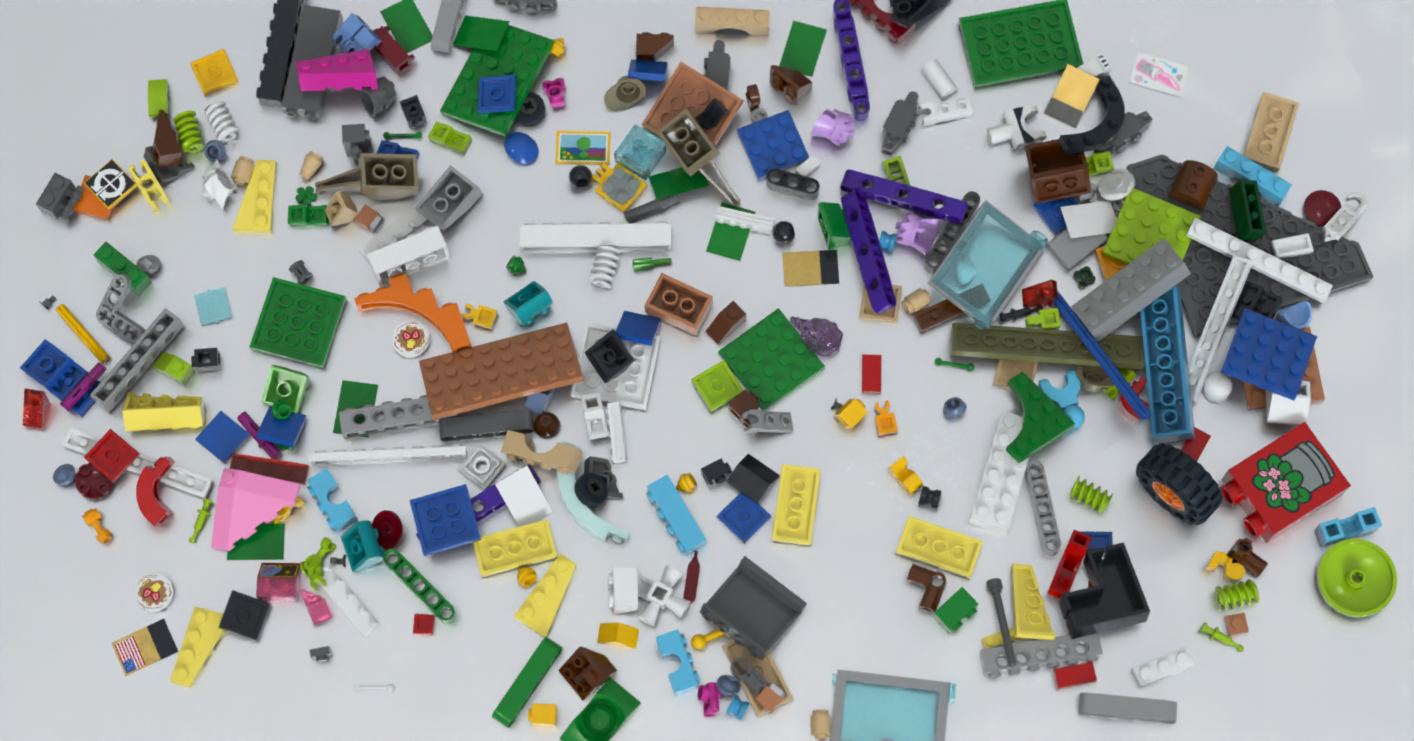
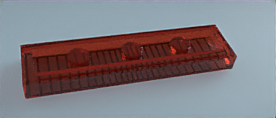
M233 453L229 469L246 471L306 485L310 466Z

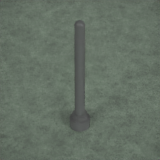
M993 578L986 582L988 592L993 595L1008 665L1015 667V655L1000 594L1003 585L1001 579Z

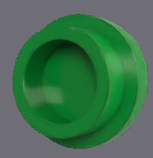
M513 255L506 265V269L511 274L525 273L524 261L521 257Z
M285 400L275 402L272 406L273 416L277 419L289 417L291 414L290 404Z

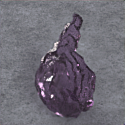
M799 317L790 318V322L794 324V327L801 331V340L810 351L828 356L832 352L839 351L843 333L837 328L835 322L825 318H813L811 320Z

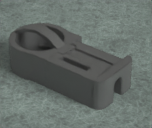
M740 657L733 660L730 666L732 675L739 681L743 680L742 682L751 692L754 691V696L767 686V682L750 665L747 659ZM736 661H744L748 667L747 672ZM733 664L743 675L735 673Z

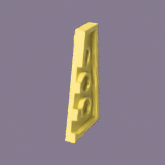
M560 553L518 609L514 618L541 637H547L576 569V564Z

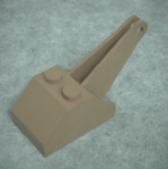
M687 108L657 131L689 176H692L699 170L734 207L736 204L703 168L708 162H711L732 196L738 203L741 201L713 161V158L720 154L717 146Z
M360 153L358 168L315 183L317 188L316 194L319 195L335 193L337 191H360L362 194L375 200H397L417 194L419 190L417 158L414 154Z

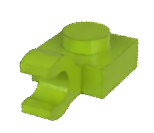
M1058 308L1042 309L1038 311L1037 316H1027V319H1025L1026 327L1040 325L1041 329L1060 328Z
M1118 368L1129 384L1136 377L1133 370ZM1116 385L1103 387V391L1110 392L1107 395L1108 398L1114 399L1117 397L1119 389Z

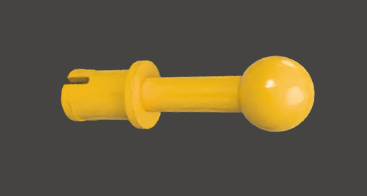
M716 629L705 635L696 634L691 638V645L694 649L701 650L706 646L707 642L724 635V633Z

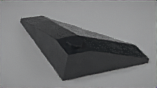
M890 0V7L893 8V13H891L892 21L907 29L943 7L949 0Z

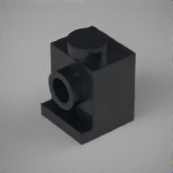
M417 95L400 101L409 128L421 126L427 121Z
M218 348L194 349V356H191L192 367H195L197 372L221 371V356Z
M722 458L701 468V475L709 490L713 489V484L716 483L718 485L725 482L729 474L732 473L727 462L724 463Z

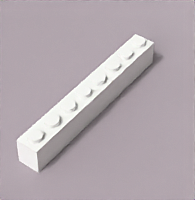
M625 221L618 224H611L610 222H601L600 224L564 222L556 225L546 222L543 225H535V223L520 225L521 253L597 252L599 246H612L620 252L672 251L671 223L666 221H658L656 223L640 221L637 224H630Z

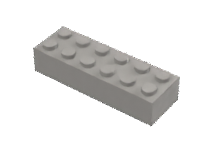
M1163 238L1072 305L1071 308L1094 339L1099 342L1189 276L1191 272L1184 261Z

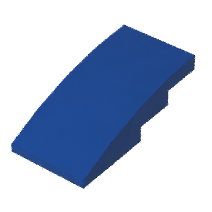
M46 339L20 367L21 370L61 402L84 378L83 375L88 374L85 369ZM97 380L95 382L96 385H92L71 410L81 417L94 403L90 394L101 382Z

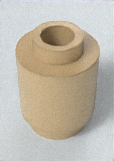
M240 156L239 160H236L231 174L235 184L243 186L249 183L254 169V161L252 159Z
M918 288L904 297L901 304L908 314L916 313L930 304L929 299L931 297L926 289Z
M828 710L812 711L811 735L815 736L817 740L827 739V736L831 735V718L828 715Z

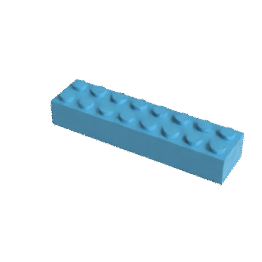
M1175 285L1140 311L1152 438L1157 444L1195 439L1181 292Z

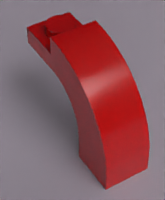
M160 457L154 464L155 468L145 466L136 486V498L139 509L154 527L161 526L173 512L162 502L158 493V485L161 478L175 463L171 457Z
M1073 530L1047 594L1061 599L1062 594L1070 592L1092 539L1091 536Z

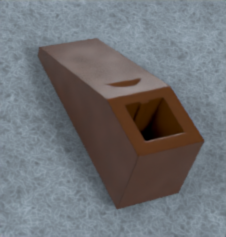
M163 109L159 110L152 155L158 168L180 164L181 156H183V148L178 144L176 132L172 131L170 119L165 115Z

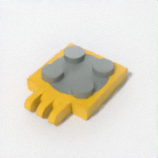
M602 163L600 167L604 172L599 168L595 171L600 177L592 174V180L599 184L595 189V193L622 213L628 211L648 187L647 183L620 163H617L613 169Z

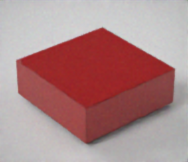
M414 614L413 634L433 635L435 616L430 614Z

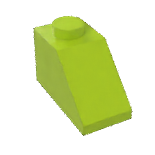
M162 352L152 366L153 369L184 387L195 372L191 364L176 355Z

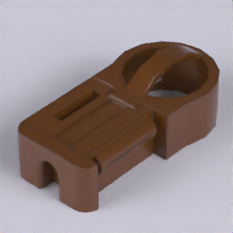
M756 84L747 86L745 96L751 112L759 108L760 95Z

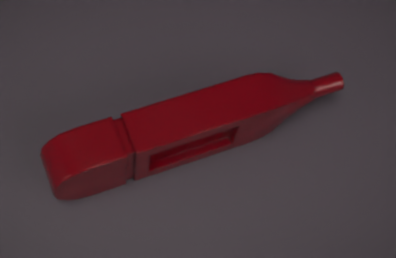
M698 551L694 552V557L688 564L683 599L691 601L690 604L695 602L700 572V564L697 558Z

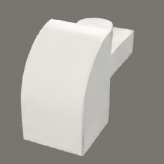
M600 392L581 396L589 439L594 440L608 437Z

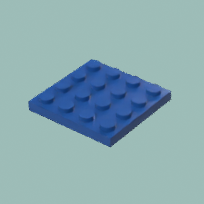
M1244 308L1221 373L1294 401L1317 336Z

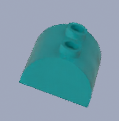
M533 281L503 301V303L520 325L524 324L527 326L534 322L535 319L533 317L537 314L544 315L550 311L549 306L553 304V301L547 290Z
M357 521L341 536L352 572L368 569L383 560L384 548L378 544L379 534L377 529L372 527L371 521Z

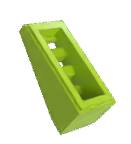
M901 155L882 162L888 180L893 181L903 177V181L899 183L910 185ZM898 164V167L889 169L890 165ZM898 170L901 172V174L895 176L891 175L892 172Z

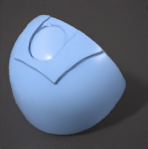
M1304 301L1283 309L1277 313V316L1282 323L1302 329L1311 322L1312 309L1310 303Z

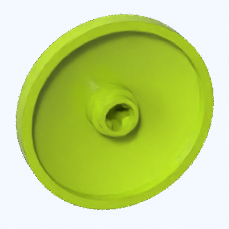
M1363 539L1340 541L1326 551L1318 564L1317 585L1323 599L1334 610L1346 616L1367 617L1376 614L1391 601L1397 587L1395 566L1389 555L1381 547Z

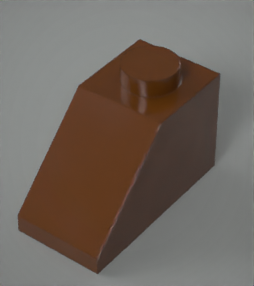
M732 301L717 315L705 332L719 345L746 322V313Z
M744 389L728 404V410L745 427H750V421L743 419L742 414L751 409L758 410V398L754 393H748Z

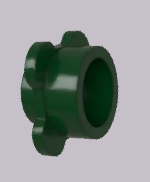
M1084 266L1073 274L1081 288H1084L1089 283H1094L1096 280L1088 266Z

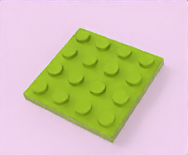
M1133 188L1132 192L1126 196L1102 255L1128 265L1165 238L1183 260L1191 242V238L1187 237L1186 234L1194 218L1200 220L1201 216Z

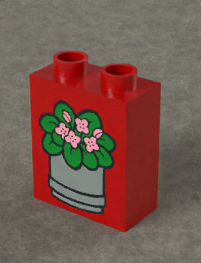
M1303 422L1230 468L1221 479L1224 485L1220 489L1223 497L1231 506L1239 504L1247 515L1243 519V523L1250 535L1255 539L1261 536L1267 544L1341 497L1351 485L1306 422Z

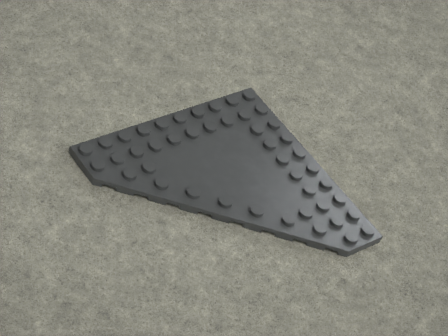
M1161 154L1127 165L1126 169L1134 176L1135 189L1200 215L1201 221L1238 238L1229 188L1232 185H1226L1216 180L1202 211L1168 196L1181 168V162L1177 163ZM1260 198L1266 234L1255 242H1244L1274 256L1271 245L1272 240L1309 233L1314 250L1313 253L1281 260L1333 285L1330 293L1371 280L1374 277L1358 242L1350 241L1344 237H1341L1339 241L1335 239L1325 242L1323 228L1317 226L1316 223L1303 217L1299 218L1292 215V212L1278 206H1272ZM1191 239L1183 259L1191 274L1176 284L1181 292L1182 305L1196 337L1202 335L1232 258ZM1252 268L1246 281L1264 287L1265 291L1282 297L1283 301L1279 309L1313 299ZM1232 315L1228 326L1239 323V319Z

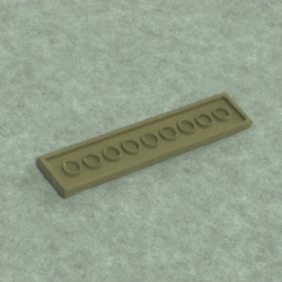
M952 322V356L1100 366L1075 331L990 325L986 330L980 324ZM1108 334L1097 342L1116 368L1144 370L1143 336Z

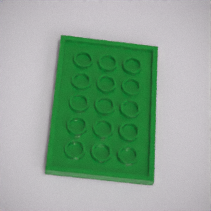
M1055 0L959 18L974 87L1063 72L1068 64L1075 68L1084 64L1067 0Z
M508 25L497 51L473 48L440 109L441 114L506 137L553 48L554 40ZM516 75L515 111L479 114L477 111L479 78Z

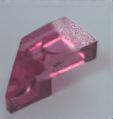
M305 589L300 590L314 625L332 618L325 598Z

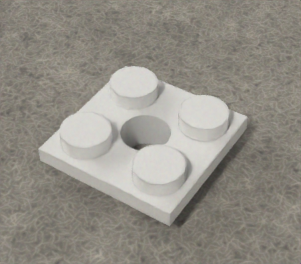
M478 443L457 470L481 489L486 490L505 467L506 463ZM479 462L487 464L484 470H478L476 466Z

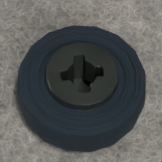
M529 92L515 119L524 125H533L541 121L545 114L543 99L538 94Z
M585 473L575 482V494L579 501L587 507L600 506L607 499L608 487L605 481L597 474Z

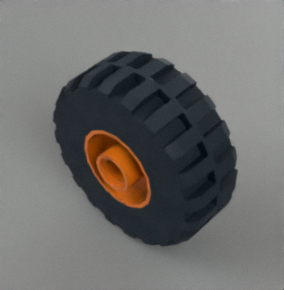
M1165 443L1155 445L1137 464L1136 476L1144 490L1163 509L1183 522H1187L1190 525L1203 524L1222 502L1221 489H1219L1217 482L1200 463L1196 462L1190 455H1187L1179 448H1175L1170 444L1166 445Z

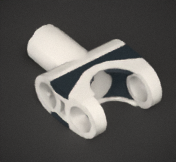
M1019 107L1003 113L1002 116L1005 124L987 128V136L991 145L1011 140L1013 148L1019 150L1025 148L1026 145L1037 144L1046 139L1045 131L1030 130L1025 124L1030 117L1038 114L1037 107Z

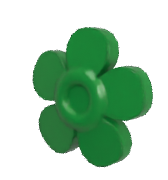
M307 186L306 191L303 187H299L297 189L298 195H296L295 199L297 202L301 203L303 201V204L309 206L311 201L317 199V194L313 193L314 189L311 186Z

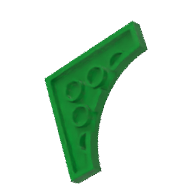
M1023 371L1008 381L1007 385L1015 393L1019 403H1022L1024 412L1021 432L1007 446L1006 451L1020 463L1074 428L1075 423Z

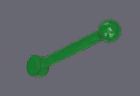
M419 131L415 134H390L385 132L383 137L385 139L390 137H415L417 140H420L422 133Z
M941 358L935 359L936 366H941L943 364L967 368L969 371L974 370V365L972 363L966 365L942 361Z

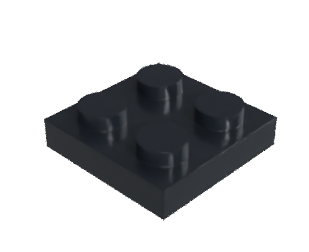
M232 590L218 628L256 641L270 603Z

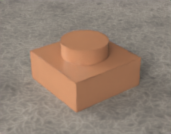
M1245 613L1224 617L1228 636L1249 632Z

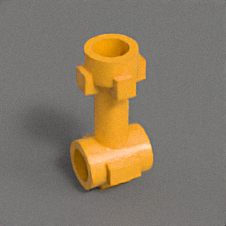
M95 508L84 512L85 514L82 517L87 526L92 524L98 533L95 536L101 544L110 541L112 538L109 529L104 530L99 522V519L102 517L98 510Z

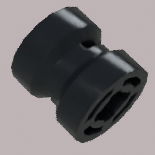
M923 486L918 505H929L931 508L937 509L942 491L937 489L933 491L929 487Z

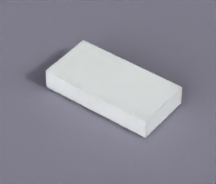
M1309 233L1271 241L1274 256L1279 259L1309 254L1314 251Z

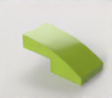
M167 79L148 80L149 117H158L159 110L162 109L165 115L168 116Z
M437 121L428 135L430 140L461 154L465 153L472 140L470 135L456 131L452 126Z
M1110 152L1095 153L1090 157H1086L1089 177L1114 170Z

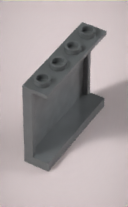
M744 556L738 567L707 603H703L699 613L702 614L705 620L714 623L722 633H727L732 637L736 644L749 650L753 657L763 660L803 613L807 603Z

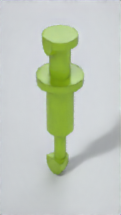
M204 498L202 510H197L199 515L194 525L195 531L192 538L189 537L190 543L195 542L197 533L202 529L206 516L210 515L207 510L213 501Z
M1206 622L1201 626L1200 631L1211 634V639L1216 638L1227 645L1232 644L1238 648L1237 651L1239 652L1244 650L1242 645L1233 642L1232 638L1220 632L1218 627L1213 629L1207 626Z

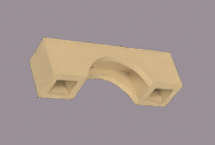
M696 7L695 33L714 34L721 29L734 28L746 31L750 35L769 36L770 10Z
M510 430L507 431L501 452L507 455L506 459L514 462H517L518 459L523 460L524 464L530 466L539 464L541 468L546 470L555 468L557 472L566 475L568 472L576 474L583 452L575 446L558 442L550 451L536 453L532 438Z

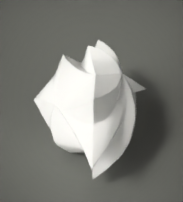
M206 160L205 175L202 177L204 180L202 196L210 197V201L216 199L223 211L225 202L229 195L233 193L232 191L235 190L236 184L232 185L218 160L215 161L213 166Z

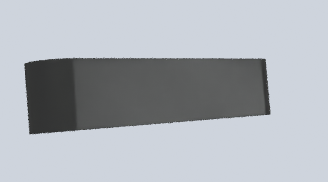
M970 191L964 195L962 201L967 203L968 200H973L976 204H968L964 215L966 220H963L961 224L948 222L931 248L924 265L926 272L929 274H934L974 217L980 204L978 193ZM954 230L957 235H950L948 231ZM944 245L947 247V250L942 251L939 249V246ZM934 260L938 265L932 266L929 264V261Z
M515 411L439 420L440 440L445 442L506 436L508 430L522 434H529L535 431L532 411Z

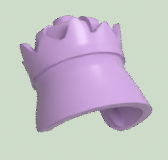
M836 109L833 112L825 110L818 117L811 135L827 138L835 145L840 146V143H845L848 137L852 138L855 134V131L852 130L855 125L854 120H852L854 115L842 113Z
M909 211L910 215L903 216L902 221H897L895 229H898L896 234L897 243L909 247L912 246L927 256L935 240L940 219L921 218Z

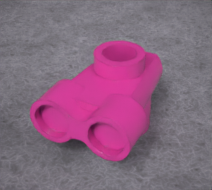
M557 78L554 81H544L542 83L543 90L548 95L551 107L564 106V79Z
M715 682L700 685L697 697L699 701H704L703 715L705 717H712L714 713L719 712L721 693L718 691L717 683Z

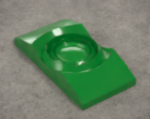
M610 678L593 696L587 706L574 718L559 739L561 741H610L641 705V702Z

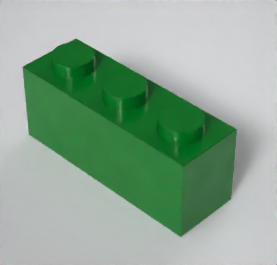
M107 241L93 254L97 262L114 276L124 273L128 274L132 281L130 289L138 296L152 284V281L145 272Z

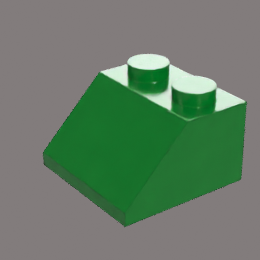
M818 203L817 218L828 250L850 244L851 236L845 222L844 210H841L840 204Z

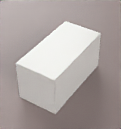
M812 155L795 169V174L809 177L820 168L821 163Z

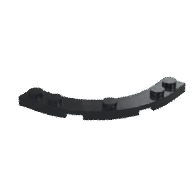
M1110 75L1096 76V78L1100 79L1095 89L1104 105L1106 112L1104 120L1090 131L1060 135L1058 142L1065 154L1099 149L1103 144L1110 143L1120 131L1125 117V106L1122 96Z

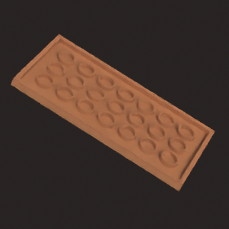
M567 322L458 350L456 353L451 352L419 361L433 420L584 381Z

